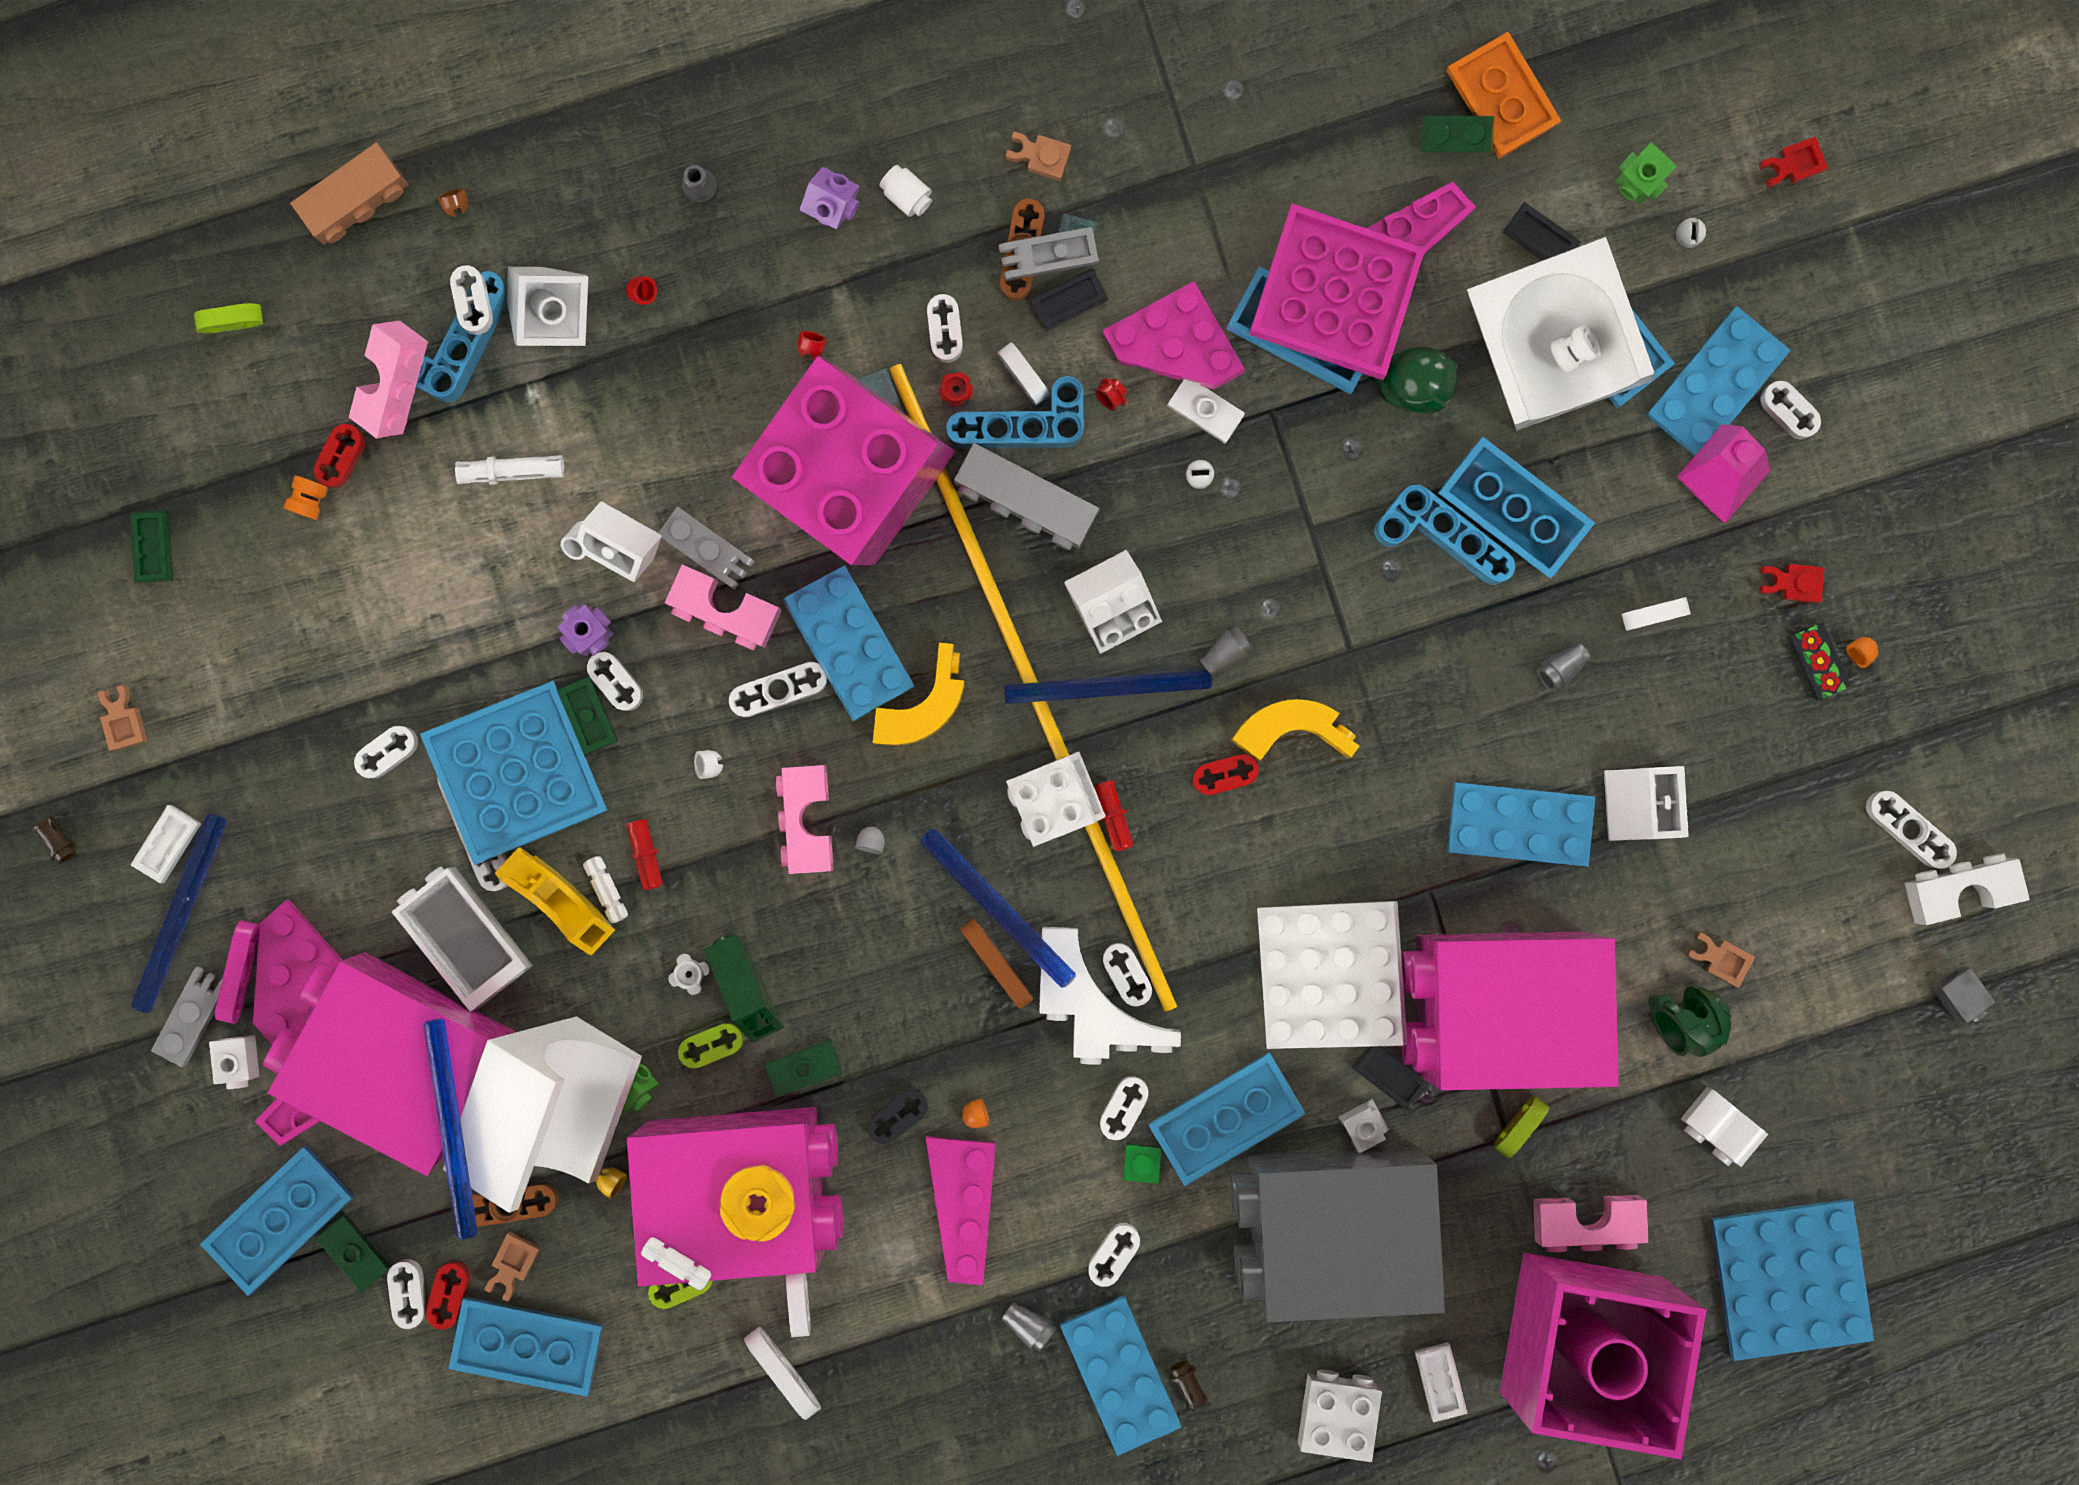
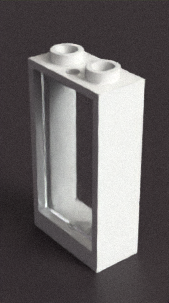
M441 866L425 878L427 884L419 891L413 888L397 900L400 906L393 910L392 913L467 1009L472 1012L482 1007L533 965L456 867L444 870Z

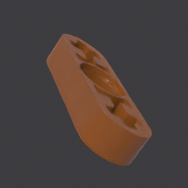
M1023 199L1016 204L1008 242L1033 238V236L1027 233L1015 234L1016 229L1023 232L1024 218L1019 216V214L1026 213L1027 208L1034 209V215L1039 217L1038 219H1032L1029 233H1036V237L1042 235L1044 209L1038 201ZM1011 251V252L1005 253V257L1014 256V255H1013V253H1012V251ZM1003 267L1000 289L1004 297L1014 302L1027 298L1031 292L1034 276L1021 278V283L1026 284L1025 288L1020 287L1017 293L1011 292V286L1006 284L1007 281L1013 280H1005L1004 272L1015 270V267Z
M972 918L960 927L963 935L1020 1010L1035 1000L975 918Z
M549 1183L530 1184L525 1189L524 1199L522 1198L519 1209L515 1210L513 1214H502L498 1206L490 1201L489 1210L493 1218L488 1217L489 1211H483L475 1215V1220H472L471 1215L464 1214L463 1211L469 1206V1202H472L473 1207H482L488 1204L486 1197L479 1193H472L457 1202L454 1216L456 1221L466 1228L543 1217L550 1214L557 1207L559 1194L556 1188ZM539 1191H542L543 1196L550 1197V1201L545 1204V1209H541L540 1203H533L526 1206L528 1212H523L524 1200L533 1199L538 1195Z

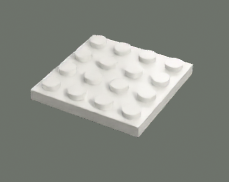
M1397 901L1257 908L1267 1049L1402 1046L1407 1044Z

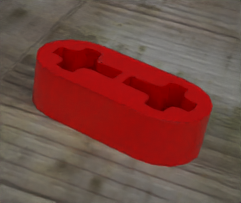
M341 424L333 429L314 466V476L319 483L329 488H339L348 481L365 447V436L362 431L349 424ZM353 432L351 438L355 440L354 446L347 445L340 455L344 447V443L340 441L341 436H349ZM339 458L335 467L339 471V476L337 478L330 477L327 481L328 474L324 472L325 467H333Z
M1246 754L1207 763L1195 770L1192 777L1193 785L1199 793L1204 795H1214L1246 786L1257 778L1259 772L1258 764L1254 758ZM1242 760L1244 765L1250 764L1252 767V771L1247 773L1248 779L1242 780L1240 775L1228 777L1227 771L1237 768V761ZM1209 769L1211 774L1222 772L1224 779L1213 782L1214 788L1208 790L1207 785H1200L1199 778L1204 776L1203 771Z
M460 1261L447 1262L435 1275L426 1317L429 1324L436 1329L444 1330L450 1328L459 1320L462 1300L466 1297L471 1275L469 1268ZM454 1269L457 1270L456 1276L461 1278V1281L454 1284L450 1292L447 1291L450 1279L446 1278L445 1274L450 1273ZM445 1298L449 1299L447 1311L451 1312L452 1316H448L443 1321L440 1319L441 1314L436 1312V1309L440 1308L444 1304Z

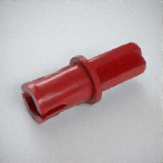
M1111 780L1094 786V789L1106 816L1101 821L1105 822L1113 849L1115 851H1123L1133 846V840L1124 816L1127 811L1126 809L1122 810L1114 785L1115 782Z
M643 819L627 823L626 828L628 829L633 855L630 857L635 859L642 889L651 890L662 886L663 882L655 854L658 853V849H654L648 820Z

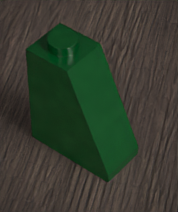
M736 934L722 936L716 939L711 946L705 948L704 951L732 1022L744 1035L754 1043L783 1029L782 1021L742 940Z

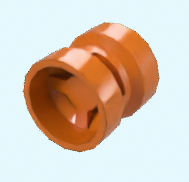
M295 475L291 484L293 488L292 495L286 498L283 509L317 520L320 513V500L326 497L329 487ZM301 493L312 496V499L301 496Z

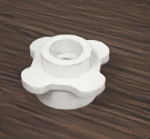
M682 954L677 958L678 965L675 967L674 972L669 975V983L674 987L679 986L687 989L689 994L695 995L701 991V982L703 977L709 974L710 968L706 962L698 963L692 960L690 955ZM691 971L692 977L688 978L686 972Z

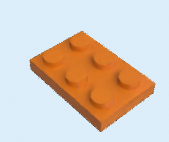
M1509 32L1504 33L1456 61L1446 69L1473 116L1495 117L1493 150L1498 159L1505 157L1561 123L1560 117Z

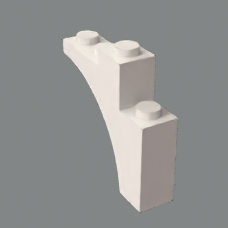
M1042 927L1040 1014H1046V1020L1066 1021L1068 1014L1074 1015L1073 1057L1080 1058L1081 1064H1101V1058L1109 1059L1110 1044L1116 1045L1117 1051H1137V1045L1151 1046V1052L1171 1053L1172 1046H1181L1180 1030L1162 1028L1137 1020L1116 1007L1105 997L1094 983L1083 962L1078 942V928Z

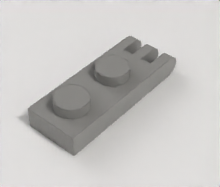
M1092 227L1006 242L999 245L1000 253L1014 251L1015 254L1014 256L1001 259L1003 267L1017 265L1016 270L1004 272L1005 280L1095 265L1099 262Z
M678 506L659 531L662 539L734 590L739 584L733 578L728 577L729 573L733 571L741 578H744L747 572L736 565L739 559L750 567L755 562Z
M199 966L193 970L151 1049L152 1052L180 1067L187 1066L212 1019L222 984L221 980L215 991L212 990L217 976L212 973L206 976L202 984L199 983L205 971Z

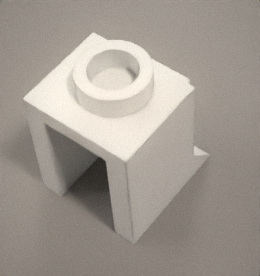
M1373 1098L1338 1116L1341 1124L1346 1128L1352 1139L1353 1147L1358 1153L1386 1140L1383 1134L1388 1132L1389 1129Z

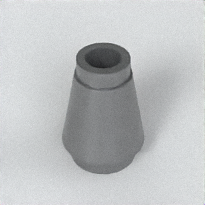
M691 165L684 171L682 189L688 199L701 203L713 197L717 189V182L709 170L698 165ZM701 177L698 182H694L695 178Z
M1236 626L1231 631L1227 629L1200 661L1208 672L1214 676L1216 673L1249 657L1248 652L1253 649V646Z
M1576 643L1543 660L1541 667L1537 669L1538 677L1551 691H1556L1559 688L1564 689L1586 662L1590 660V654L1582 644Z
M1016 1303L1009 1307L1002 1318V1321L1007 1324L1030 1350L1035 1348L1041 1352L1056 1330L1050 1324L1051 1320L1022 1306H1018Z

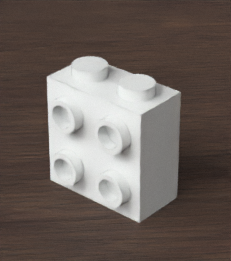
M1080 752L1006 781L1009 787L1008 797L1014 807H1017L1022 818V831L1025 837L1031 840L1033 847L1093 824L1106 817Z
M1320 1369L1317 1371V1374L1308 1373L1298 1436V1445L1301 1452L1372 1462L1382 1390L1378 1383H1373V1378L1364 1375H1353L1352 1379L1339 1378L1337 1372Z

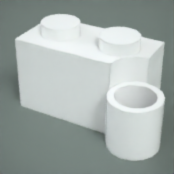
M601 501L584 521L577 522L563 537L561 548L568 557L574 560H580L586 555L630 581L635 582L654 560L662 535Z

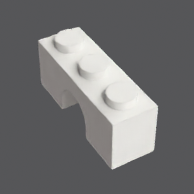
M2005 853L1983 857L1984 863L1972 866L1971 862L1968 861L1950 865V872L1937 874V870L1915 874L1916 880L1905 882L1914 923L1929 925L1961 917L1958 898L1961 891L1969 885L1973 886L1979 893L1982 907L1999 908L2030 900L2020 860L2017 858H2006Z

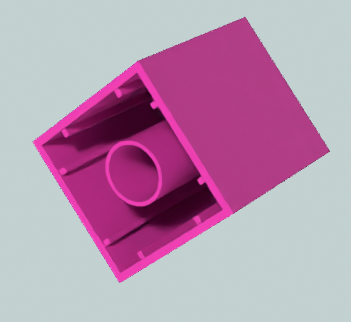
M817 356L735 471L732 478L850 565H875L956 451L846 370Z
M1588 932L1416 935V951H1401L1404 994H1411L1413 999H1417L1418 1022H1406L1407 1044L1401 1046L1404 1065H1413L1414 1072H1419L1421 1077L1438 1089L1619 1087L1615 938Z
M366 952L342 961L333 958L329 965L321 962L317 966L301 993L299 1001L314 1009L307 1022L299 1021L292 1030L285 1027L276 1038L264 1060L263 1067L277 1073L267 1093L428 1176L449 1153L487 1040L513 1034L515 1031L476 1010L470 1012L463 1003Z
M817 1107L649 1120L627 1137L638 1287L689 1283V1280L686 1278L682 1281L659 1267V1262L656 1260L651 1262L641 1255L643 1247L651 1237L663 1242V1247L666 1249L671 1247L694 1261V1266L699 1267L701 1265L711 1272L709 1281L816 1272L826 1251L838 1250V1238H843L842 1199L840 1194L824 1196L822 1177H831L833 1167L838 1166L837 1132L835 1123L818 1125ZM767 1165L772 1169L778 1170L788 1179L794 1191L796 1207L788 1226L775 1238L759 1242L758 1240H744L731 1233L721 1218L722 1191L727 1181L739 1170L748 1166ZM755 1194L749 1196L752 1202L748 1208L751 1211L756 1209L761 1213L766 1211L764 1204L767 1199L763 1195L760 1197Z
M1523 1252L1500 1393L1532 1433L1682 1459L1707 1309L1662 1276Z

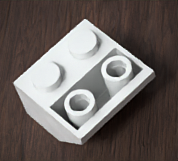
M1127 550L1064 582L1100 654L1162 622L1144 578Z
M1684 766L1604 771L1608 841L1688 837Z

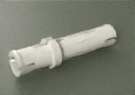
M562 455L514 459H496L493 456L487 457V460L455 462L457 484L489 482L490 485H496L498 481L564 477Z

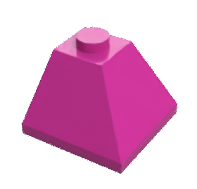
M1722 424L1677 478L1722 523H1726L1770 472L1766 450L1743 426Z

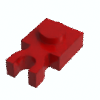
M1816 136L1783 148L1779 152L1782 159L1768 158L1758 164L1760 171L1767 167H1771L1776 171V177L1765 182L1767 189L1779 184L1786 176H1789L1791 184L1823 173L1828 169Z
M1788 564L1785 567L1784 573L1776 567L1763 566L1761 567L1760 574L1771 575L1774 583L1771 587L1760 586L1759 593L1771 594L1780 590L1783 591V600L1820 603L1822 602L1825 567Z

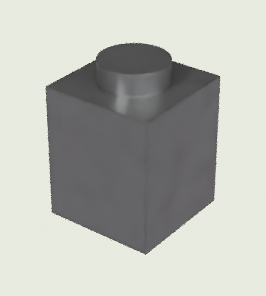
M1957 966L1930 985L1956 1021L1975 1023L1988 1014L1987 1008L1996 1003L1970 967Z

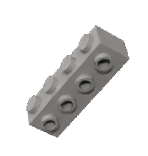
M973 443L954 479L955 485L960 487L958 490L959 494L975 502L978 497L991 503L989 509L1005 518H1008L1011 513L1022 519L1020 525L1036 534L1043 530L1053 535L1051 541L1067 550H1070L1072 546L1080 548L1099 512V508L975 443Z

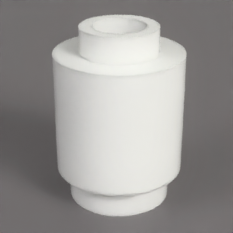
M895 165L880 182L879 186L884 190V195L908 217L915 213L918 216L922 215L932 202V199L929 198L932 190L907 168L902 169L900 166Z

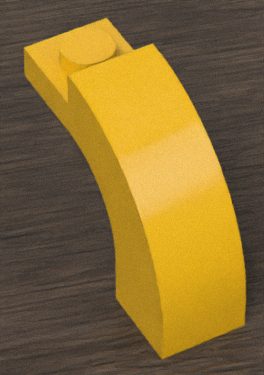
M939 643L936 680L933 690L926 700L918 706L906 710L876 708L874 744L907 745L916 743L939 731L950 720L958 708L965 685L964 680L951 679L952 673L958 674L960 653L954 652L953 644Z
M1298 699L1277 702L1257 711L1239 727L1230 739V741L1257 761L1264 757L1280 736L1294 730L1307 731L1317 735L1346 758L1352 757L1359 748V745L1353 741L1356 737L1355 734L1341 724L1337 728L1332 726V723L1340 713L1324 704Z
M520 847L495 872L500 881L535 904L557 925L569 942L590 956L615 931L600 911L568 880L536 855L533 857Z

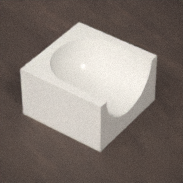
M1606 237L1467 289L1516 431L1652 382L1655 373ZM1584 324L1591 329L1597 338L1601 348V355L1592 361L1584 360L1580 363L1579 368L1566 373L1556 362L1551 350V343L1561 337H1570L1573 330Z

